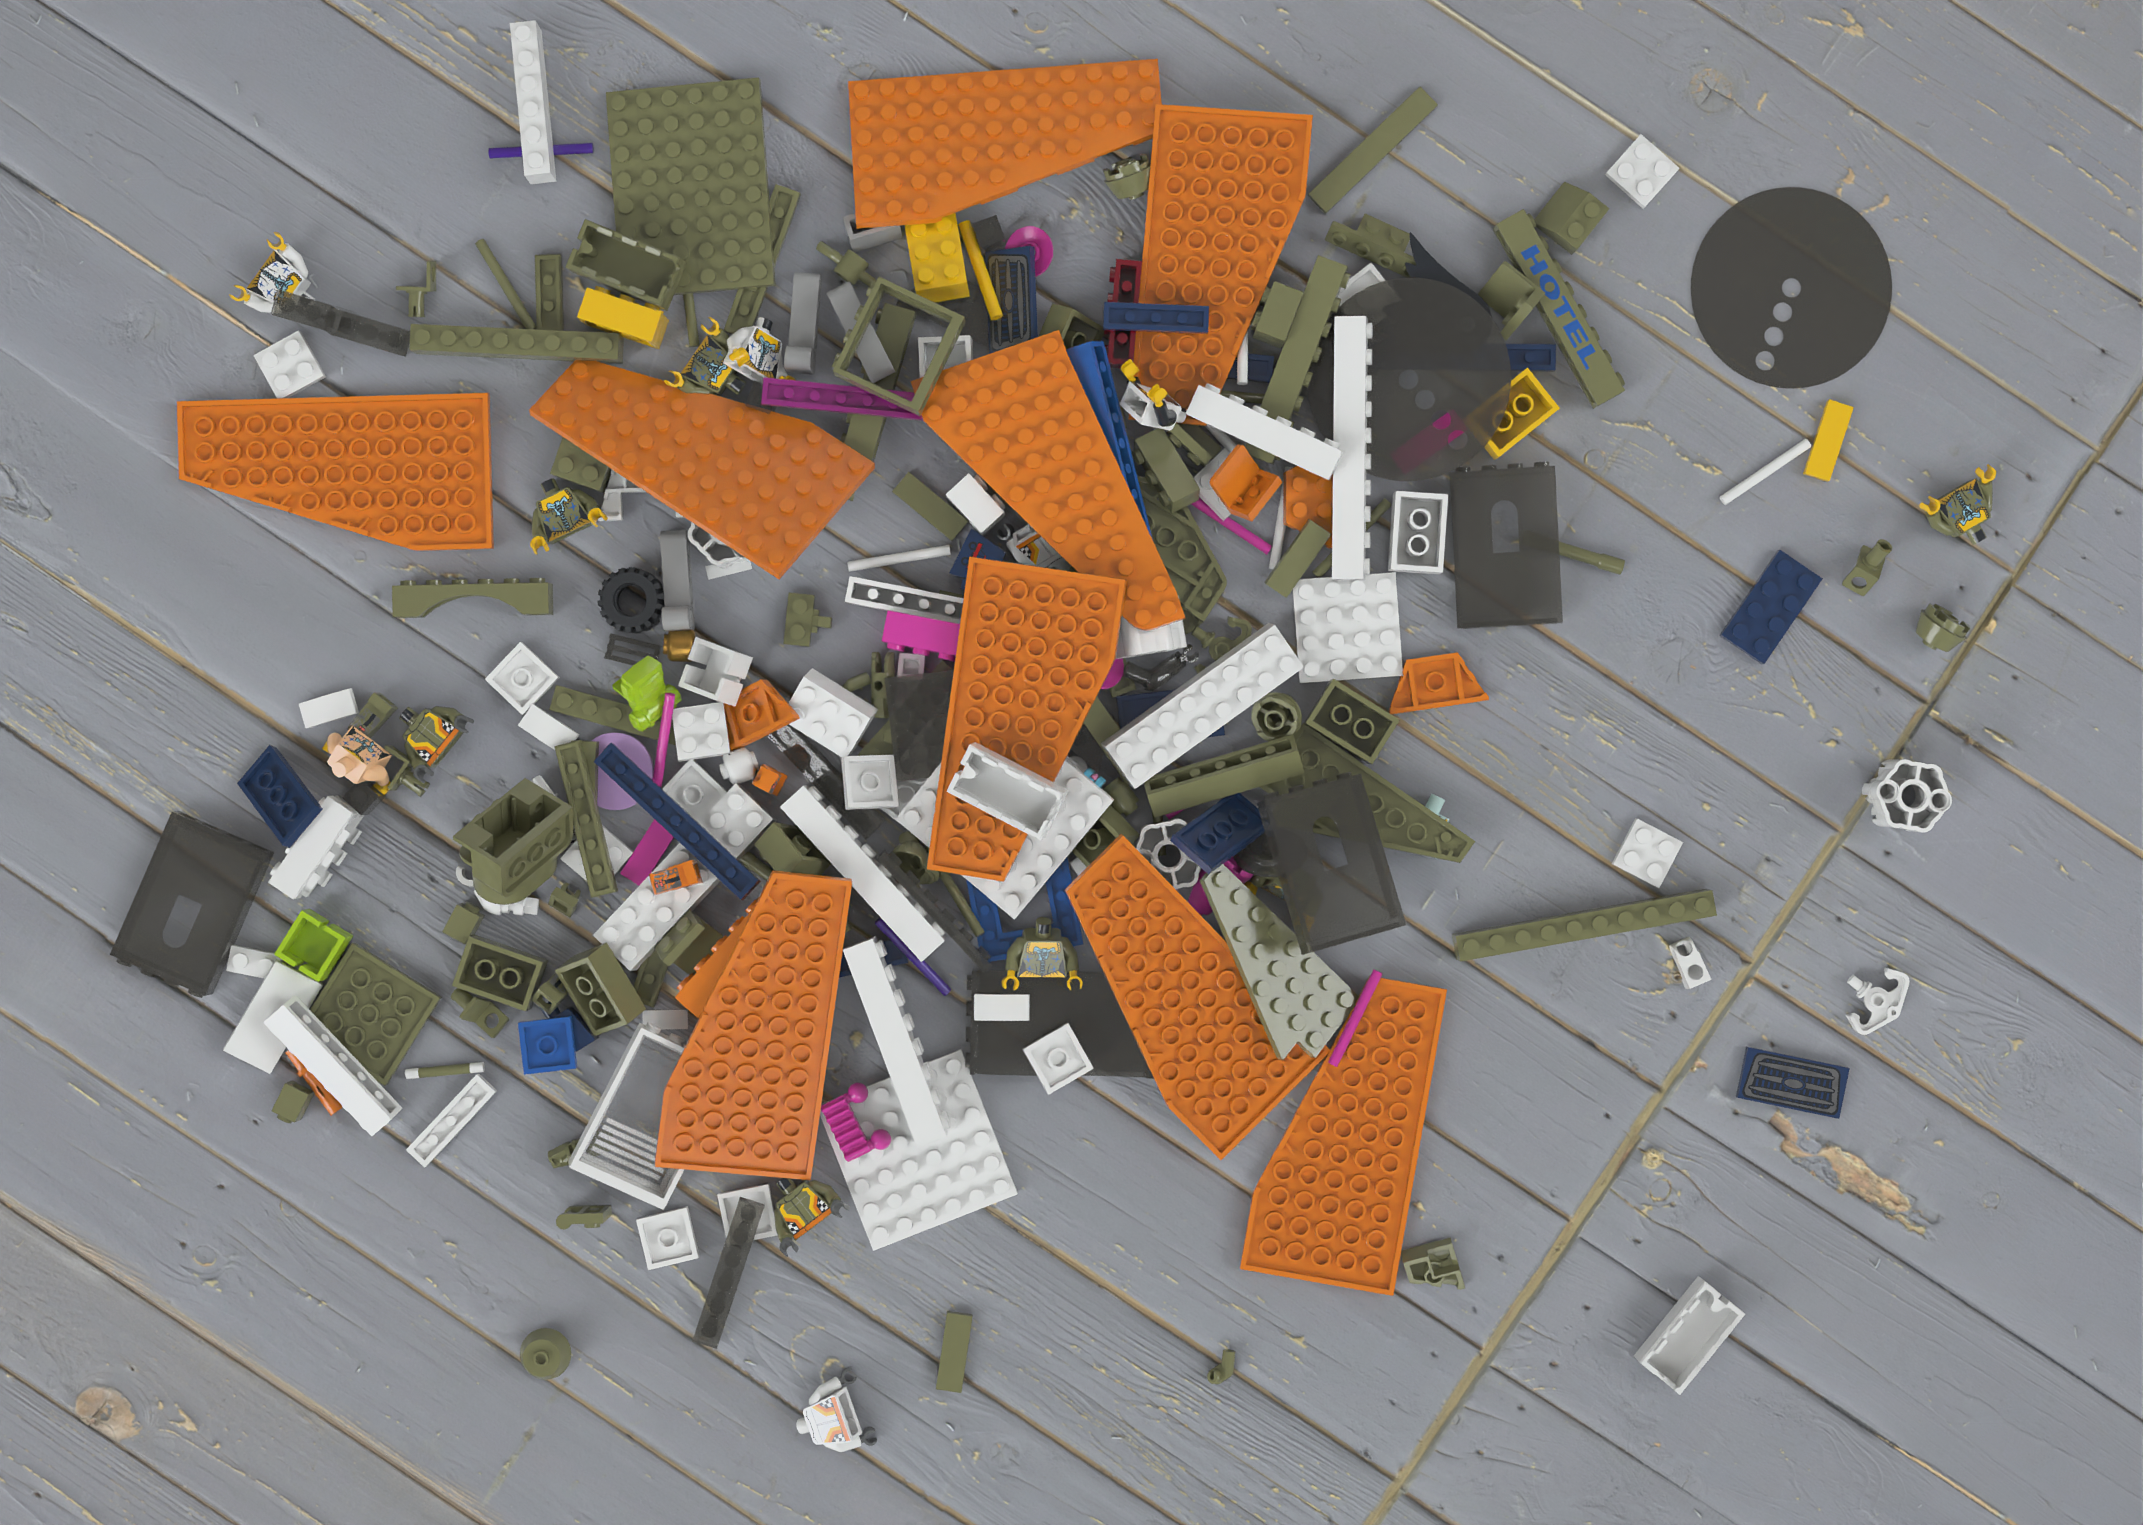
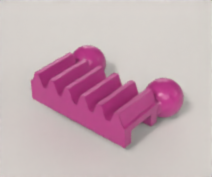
M862 1083L852 1084L847 1093L821 1105V1111L825 1115L826 1121L830 1125V1129L834 1133L835 1139L847 1162L870 1152L874 1148L884 1150L891 1143V1135L884 1129L874 1131L871 1139L867 1140L849 1104L850 1102L862 1103L867 1099L868 1089Z

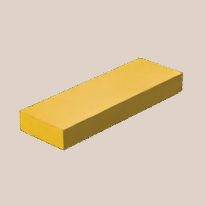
M1830 399L1827 400L1803 474L1826 482L1830 481L1854 407Z

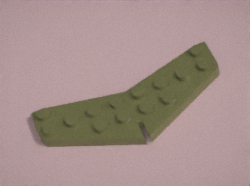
M1137 477L1153 542L1179 596V601L1192 616L1204 623L1225 590L1227 579L1189 508L1186 506L1171 514L1168 507H1163L1160 501L1157 500L1158 491L1154 485L1151 486L1146 477Z

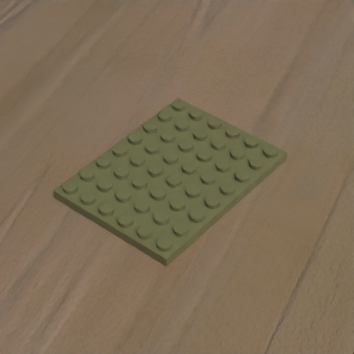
M759 77L606 92L616 231L681 257L687 262L674 295L776 286L761 80Z

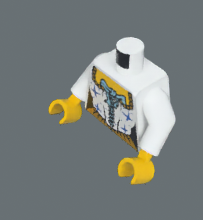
M274 232L280 238L279 242L272 244L267 239L268 245L274 251L246 290L240 285H233L241 290V295L235 297L229 294V296L235 301L244 300V304L265 313H280L284 309L290 312L296 304L305 311H308L313 306L315 298L306 293L311 282L307 279L308 270L303 257L288 243L284 244L280 233Z
M760 317L757 320L756 326L738 329L727 339L729 351L723 362L725 365L758 384H763L764 377L795 380L792 376L787 375L784 369L781 354L782 342L770 334L773 324L771 320Z

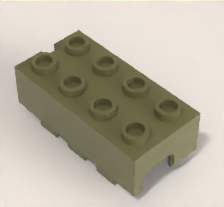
M585 219L577 237L582 242L579 250L572 249L565 268L572 273L668 311L687 262L681 257Z

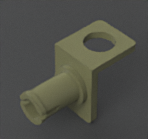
M427 261L426 287L396 286V290H404L406 293H409L408 317H425L424 294L436 291V261Z
M1880 539L1872 549L1863 545L1855 567L1843 580L1842 585L1861 596H1865L1879 580L1885 557L1892 551L1891 544L1884 539ZM1854 577H1862L1866 580L1867 584L1865 586H1857L1852 582V579Z
M385 745V750L404 762L388 786V789L391 791L397 790L403 784L421 797L426 792L424 789H428L430 783L426 781L422 783L414 777L413 772H411V761L406 754L392 745Z
M459 988L455 989L451 994V999L464 1009L459 1017L462 1020L476 1023L491 1038H495L509 1021V1017L490 1000L473 997L467 991ZM495 1013L499 1018V1022L496 1027L489 1028L486 1023L487 1017Z

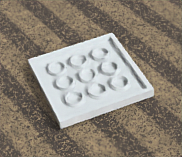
M1396 572L1365 574V580H1334L1332 577L1300 579L1292 590L1297 658L1304 666V668L1298 671L1299 683L1325 682L1331 679L1339 681L1403 676Z

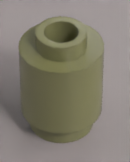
M1119 777L1102 789L1114 799L1111 806L1120 815L1124 813L1125 816H1128L1138 808L1136 804L1139 801L1138 797L1125 781L1122 782Z

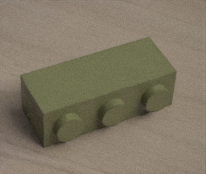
M1157 428L1134 440L1133 458L1138 465L1141 464L1145 469V477L1151 486L1154 485L1156 487L1158 499L1163 507L1167 506L1172 514L1199 500L1200 488L1164 429Z

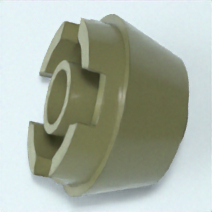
M1141 154V160L1135 161V159L1129 157L1111 164L1113 168L1111 171L1108 168L1103 169L1106 178L1104 182L1117 199L1129 197L1130 200L1143 196L1144 191L1148 190L1151 163L1147 154Z
M1929 603L1925 610H1921L1916 633L1923 639L1922 642L1931 649L1936 650L1938 648L1949 652L1967 639L1965 635L1970 630V626L1965 621L1959 624V620L1946 608L1938 604L1932 605Z
M1278 692L1268 693L1253 705L1251 712L1252 723L1257 734L1264 740L1272 741L1292 734L1295 736L1300 730L1302 724L1301 710L1296 700L1290 695Z
M551 1328L537 1329L528 1334L523 1340L520 1348V1360L524 1369L533 1377L543 1380L553 1379L560 1376L569 1366L571 1347L567 1338L559 1331Z

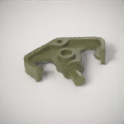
M1227 617V623L1230 627L1238 626L1242 630L1241 635L1234 640L1224 636L1214 638L1215 632H1205L1198 626L1194 628L1191 635L1201 641L1202 648L1205 649L1209 646V654L1216 661L1251 636L1252 627L1248 621ZM1202 664L1195 665L1193 668L1198 674L1206 667Z

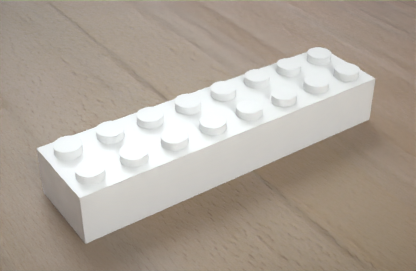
M1268 623L1103 741L1101 745L1128 784L1136 789L1300 671L1304 666L1276 625Z
M735 783L702 818L699 824L732 855L740 860L754 846L773 822H777V819L742 785ZM681 843L671 851L652 873L668 869V867L689 860H697L703 883L655 895L650 877L648 876L593 935L601 944L607 942L614 956L629 971H636L655 951V945L689 909L693 911L720 882Z
M802 786L780 808L844 878L852 879L853 888L922 962L947 939L945 936L947 930L938 920L933 922L927 916L929 910L921 901L917 903L913 901L909 896L912 893L911 890L902 881L898 884L892 878L895 873L885 862L880 864L874 858L877 853L867 843L861 844L857 839L860 836L859 833L850 824L845 826L840 821L842 817L840 812L833 805L827 806L822 801L825 796L816 786Z
M874 936L847 946L843 949L844 955L917 1148L947 1137L951 1121L947 1111H942L939 1105L941 1104L942 1097L938 1087H933L930 1081L933 1076L928 1061L924 1063L921 1057L922 1052H924L919 1037L914 1038L912 1030L915 1025L911 1014H905L904 1012L905 998L900 988L896 990L893 981L896 979V974L892 964H886L884 956H886L887 950L883 940L878 941L877 937Z

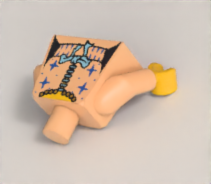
M354 726L347 731L343 738L339 733H332L328 736L322 749L331 754L327 762L332 767L333 774L337 777L345 776L355 784L364 781H376L373 786L386 795L391 782L385 767L392 754Z

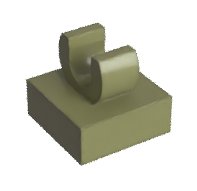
M566 882L562 885L561 889L556 886L551 893L548 905L570 918L576 910L581 891L578 889L574 895L566 893L569 883Z

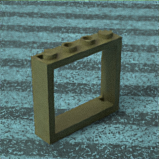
M878 277L876 283L872 282L871 286L868 287L866 292L868 299L864 306L860 305L854 318L857 322L853 330L848 329L843 339L844 349L842 353L838 352L835 355V360L831 367L834 368L833 373L836 377L921 416L966 323L965 317L884 278ZM884 293L949 323L912 402L847 371Z

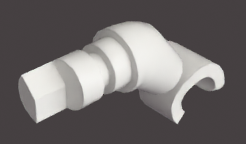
M458 865L456 868L458 880L466 886L474 887L473 880H468L465 876L466 869ZM474 890L483 909L489 913L501 915L502 913L509 914L510 911H513V914L522 916L524 913L537 915L539 899L527 897L514 904L500 905L484 900Z

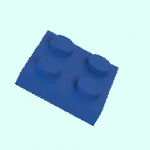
M572 1016L518 1022L524 1075L578 1068Z

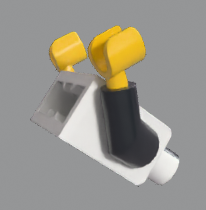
M1131 359L1121 366V371L1128 378V386L1120 405L1142 425L1165 430H1172L1176 422H1184L1186 409L1182 408L1171 398L1165 389L1160 388L1157 383L1152 388L1141 385L1139 377H1134L1140 370Z

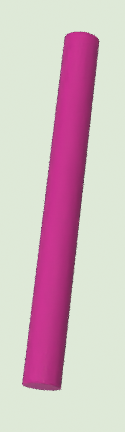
M1201 498L1191 504L1266 555L1273 547L1231 518L1227 517L1223 521Z
M665 693L653 772V781L661 788L675 702V694Z
M1373 969L1328 1061L1331 1065L1338 1067L1383 973Z

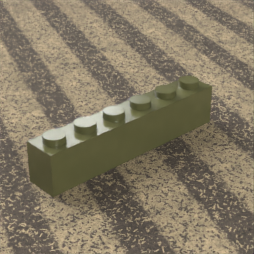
M888 303L884 304L883 309H878L875 323L879 325L876 334L895 372L873 384L886 390H895L916 319L915 311ZM862 365L861 373L864 374L863 379L871 382ZM848 413L846 423L850 425L847 434L843 433L840 441L874 462L887 417Z
M1292 734L1154 775L1144 782L1154 817H1159L1292 778L1305 772L1294 735Z

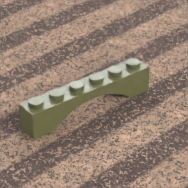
M506 578L504 583L495 584L494 579H478V584H468V580L455 579L452 580V584L442 585V580H426V585H416V581L412 580L400 581V585L392 586L393 617L425 618L434 609L449 601L471 596L499 599L513 606L524 615H553V584L545 582V578H529L530 583H519L518 578Z

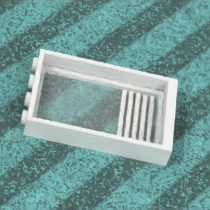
M639 1022L568 1163L569 1168L664 1210L684 1169L655 1167L654 1164L663 1092L686 1044L684 1043L685 1040L676 1034L671 1033L668 1036L661 1033V1028L647 1022L644 1025Z

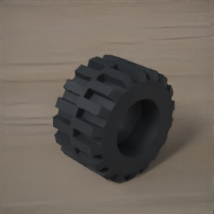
M629 567L627 569H618V572L609 574L608 580L604 579L602 582L604 586L598 592L600 596L598 606L601 607L602 611L600 613L602 617H605L609 625L619 631L637 634L642 631L651 630L653 625H657L660 622L662 607L665 606L664 590L661 586L662 583L654 575L642 569ZM631 585L641 587L647 599L645 608L635 616L624 614L619 607L621 592Z

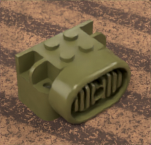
M524 778L453 835V840L462 845L459 851L461 860L472 867L473 886L478 895L494 904H514L527 898L546 882L556 871L558 864L557 856L570 845L573 839V807Z

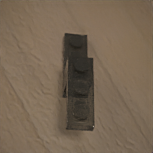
M281 289L277 290L271 310L272 315L324 330L333 336L406 357L410 344V330L361 316L348 309Z

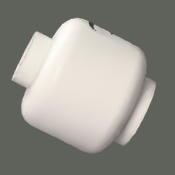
M744 747L730 751V754L723 755V764L719 765L723 779L728 778L732 784H740L754 779L756 771L759 770L754 752H749Z

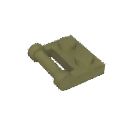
M570 1206L557 1217L556 1225L563 1230L568 1229L572 1224H584V1228H598L600 1224H603L612 1215V1206Z

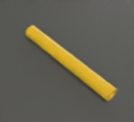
M970 220L963 221L958 224L990 319H1000L1003 317L973 227Z

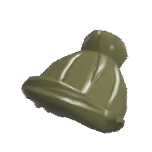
M910 831L901 833L899 836L900 844L894 848L889 856L891 867L899 873L900 877L904 879V883L908 885L932 884L938 881L940 872L927 869L929 854L920 844V840Z

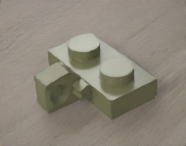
M788 594L783 644L810 647L811 633H817L818 627H832V618L819 616L820 610L814 609L815 595Z

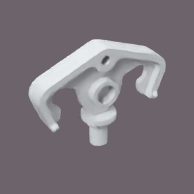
M1884 968V975L1888 979L1894 978L1898 981V986L1890 992L1880 987L1871 988V982H1862L1855 975H1852L1847 980V983L1856 989V996L1858 998L1864 996L1865 1007L1871 1012L1868 1023L1864 1025L1860 1023V1016L1856 1013L1846 1015L1855 1032L1867 1035L1899 1017L1910 982L1906 974Z

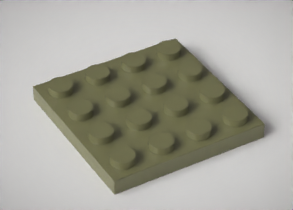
M354 942L350 945L310 1011L376 1081L386 1086L442 997Z

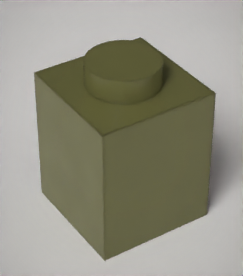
M470 902L457 904L442 932L466 944L469 936L475 935L485 915L479 912L480 908Z
M293 1080L284 1084L271 1111L278 1114L277 1118L281 1121L295 1123L303 1118L314 1092Z

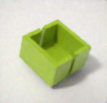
M312 909L301 910L274 955L293 967L301 965L298 970L317 982L324 981L329 977L353 935L336 924L327 925L329 920Z

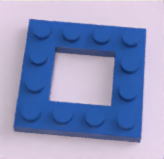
M1066 857L1046 881L1053 919L1051 928H1059L1061 936L1068 938L1073 946L1084 945L1079 919L1065 892V889L1072 883L1068 857ZM966 879L971 909L985 931L984 934L977 937L981 962L987 963L1006 959L1007 950L1016 938L1022 936L1024 929L1003 933L998 905Z

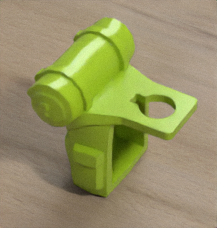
M646 656L633 665L612 685L613 689L628 701L629 706L633 710L629 714L630 722L640 732L647 728H652L655 722L662 717L665 693L675 694L673 709H676L677 704L682 701L681 695L675 686L664 684L661 663L650 656Z

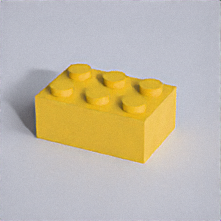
M956 213L943 217L941 221L936 223L905 225L916 294L934 303L970 297Z
M595 286V289L586 288L577 318L585 325L608 333H619L623 338L660 349L669 322L664 315V311L660 310V307L645 302L644 306L639 305V303L635 302L634 298L620 294L619 298L615 297V295L610 293V290Z
M1526 368L1462 421L1493 460H1496L1559 410L1560 407L1531 371Z

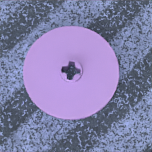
M616 732L603 734L592 740L599 741V755L610 743H614L653 780L654 767L652 758L646 747L636 738L628 734ZM598 766L597 806L609 810H622L636 805L637 802Z

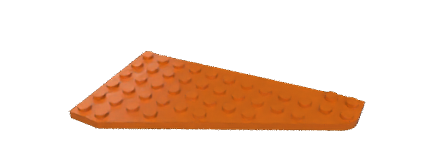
M1057 330L944 369L921 414L924 422L1077 572L1126 579L1122 617L1133 627L1150 631L1185 619L1174 585L1069 359L1060 331ZM923 377L910 381L914 394Z

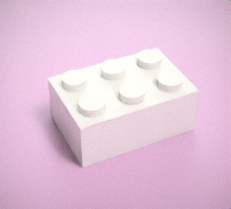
M1395 491L1393 493L1387 571L1437 575L1443 573L1448 494Z
M812 668L803 677L789 701V705L800 717V719L789 725L840 757L850 756L878 709Z

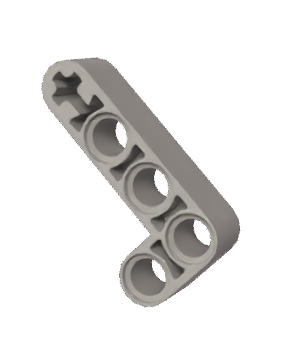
M794 273L789 343L785 348L784 368L787 373L814 375L821 297V274Z
M849 281L826 293L846 333L848 329L853 330L857 322L854 319L855 314L861 305ZM870 322L856 353L872 383H875L891 375L895 370Z
M688 530L661 531L660 547L665 607H662L663 629L667 632L694 630L695 617Z

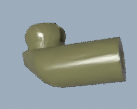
M1223 1349L1222 1363L1212 1368L1207 1374V1379L1211 1384H1221L1233 1375L1236 1351Z

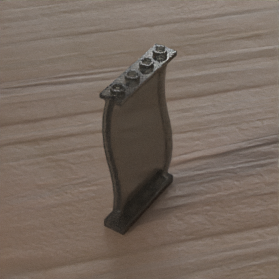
M973 969L972 975H967V990H972L971 1001H966V1016H971V1027L966 1026V1042H970V1052H965V1068H970V1075L1037 1076L1022 1048L1065 1023H1069L1094 1068L1082 1076H1123L1154 1079L1104 972L1078 971L1077 975L1083 982L1082 988L1080 989L1078 979H1072L1070 981L1071 990L1067 986V981L1070 978L1069 973H1067V977H1017V973H1015V977L1019 981V986L1016 990H1013L1014 981L1011 978L1006 982V989L1002 987V979L1007 976L1005 970ZM974 994H1030L1029 1021L974 1020Z

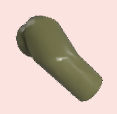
M864 672L848 679L842 687L852 693L859 688L871 684L868 673Z

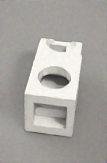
M1689 936L1669 945L1685 989H1691L1711 980L1701 955Z

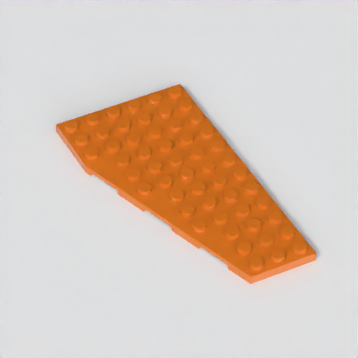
M1158 59L848 81L856 227L859 229L936 223L941 221L943 217L979 203L983 205L1018 191L1020 187L1057 174L1058 176L1094 162L1095 158L1131 144L1135 146L1153 139L1156 104H1162Z
M1156 104L1139 303L1209 306V324L1207 334L1136 331L1133 363L1140 371L1134 377H1139L1141 385L1150 388L1157 383L1160 388L1165 389L1168 395L1182 408H1185L1186 411L1198 385L1205 387L1206 383L1222 391L1306 197L1313 115ZM1129 414V420H1136ZM1187 414L1184 422H1176L1177 424L1207 426L1206 423Z
M575 360L529 409L532 417L779 580L875 469L874 462L812 422L710 393H685L677 387L666 385L664 380L597 361Z
M489 393L177 401L179 479L415 551L494 549Z
M969 557L927 869L1002 882L1006 880L1028 834L946 791L955 773L964 769L965 766L960 762L969 744L974 742L1052 782L1055 781L1116 659L1126 579Z
M1120 834L1065 889V892L1167 1107L1222 1160L1328 1055L1330 1049L1325 1045L1317 1057L1313 1058L1298 1044H1295L1284 1060L1276 1057L1227 942L1151 863Z
M772 870L664 1088L655 1167L811 1180L852 879Z
M1381 977L1338 1067L1328 1063L1354 1008L1349 1013L1330 1047V1052L1323 1060L1253 1190L1240 1269L1390 1296L1394 1295L1447 989ZM1365 985L1363 986L1355 1005L1357 1004Z

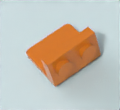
M1240 444L1235 446L1210 479L1211 487L1228 511L1251 522L1282 484V480L1278 475L1261 470L1245 446Z

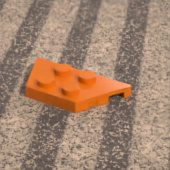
M1299 466L1283 472V524L1294 530L1301 531L1308 519H1311L1331 533V536L1324 545L1332 549L1333 474L1330 480H1327Z
M1458 652L1405 660L1402 670L1403 676L1399 678L1389 713L1397 714L1489 700V696L1483 691Z
M760 679L743 688L736 706L724 703L730 751L745 747L800 719L797 712L773 685L764 679Z

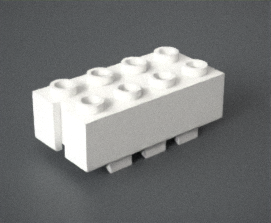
M977 742L969 744L960 762L965 767L963 770L955 773L946 792L1038 840L1045 838L1069 790Z
M342 795L323 797L318 802L323 810L300 835L298 840L290 848H286L285 853L287 856L282 863L278 862L270 872L272 877L268 883L292 899L301 898L302 895L309 897L317 884L325 887L333 875L327 871L332 862L339 866L347 855V852L342 850L345 843L348 841L354 845L362 833L356 827L365 816V811Z
M1698 1276L1635 1353L1634 1357L1680 1395L1733 1331L1745 1313Z

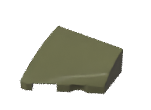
M1451 1237L1401 1250L1409 1283L1420 1285L1428 1283L1436 1287H1441L1443 1283L1456 1285L1457 1289L1460 1290L1466 1289Z

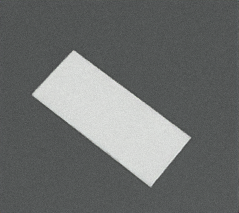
M740 561L732 566L728 565L725 569L716 565H708L705 568L708 580L750 570L752 566L750 561Z
M644 1010L642 1012L644 1025L649 1022L661 1029H688V1010Z

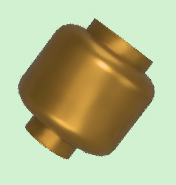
M677 630L664 634L663 655H667L670 661L691 662L692 660H689L688 657L695 640V632L693 630Z

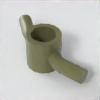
M823 241L818 243L816 250L837 263L833 271L846 282L850 281L851 285L854 286L859 279L868 287L871 286L872 282L876 283L877 280L865 272L869 264L859 255L848 249L843 256Z

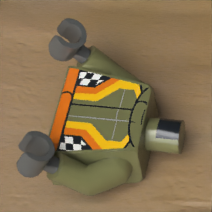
M435 706L432 709L425 708L420 714L407 707L399 719L409 726L402 737L405 740L404 747L408 759L411 761L410 764L414 769V777L420 782L425 783L423 777L426 773L433 776L434 772L428 767H437L463 733L469 732L465 729L466 723H474V720L464 716L455 708Z
M781 1178L775 1184L784 1196L776 1202L774 1210L775 1229L781 1242L779 1246L780 1251L786 1257H788L787 1248L789 1246H792L793 1250L798 1252L799 1248L792 1241V1237L796 1241L830 1214L842 1218L839 1209L843 1207L849 1211L850 1206L841 1201V1198L830 1185L817 1180H804L796 1186L792 1179Z

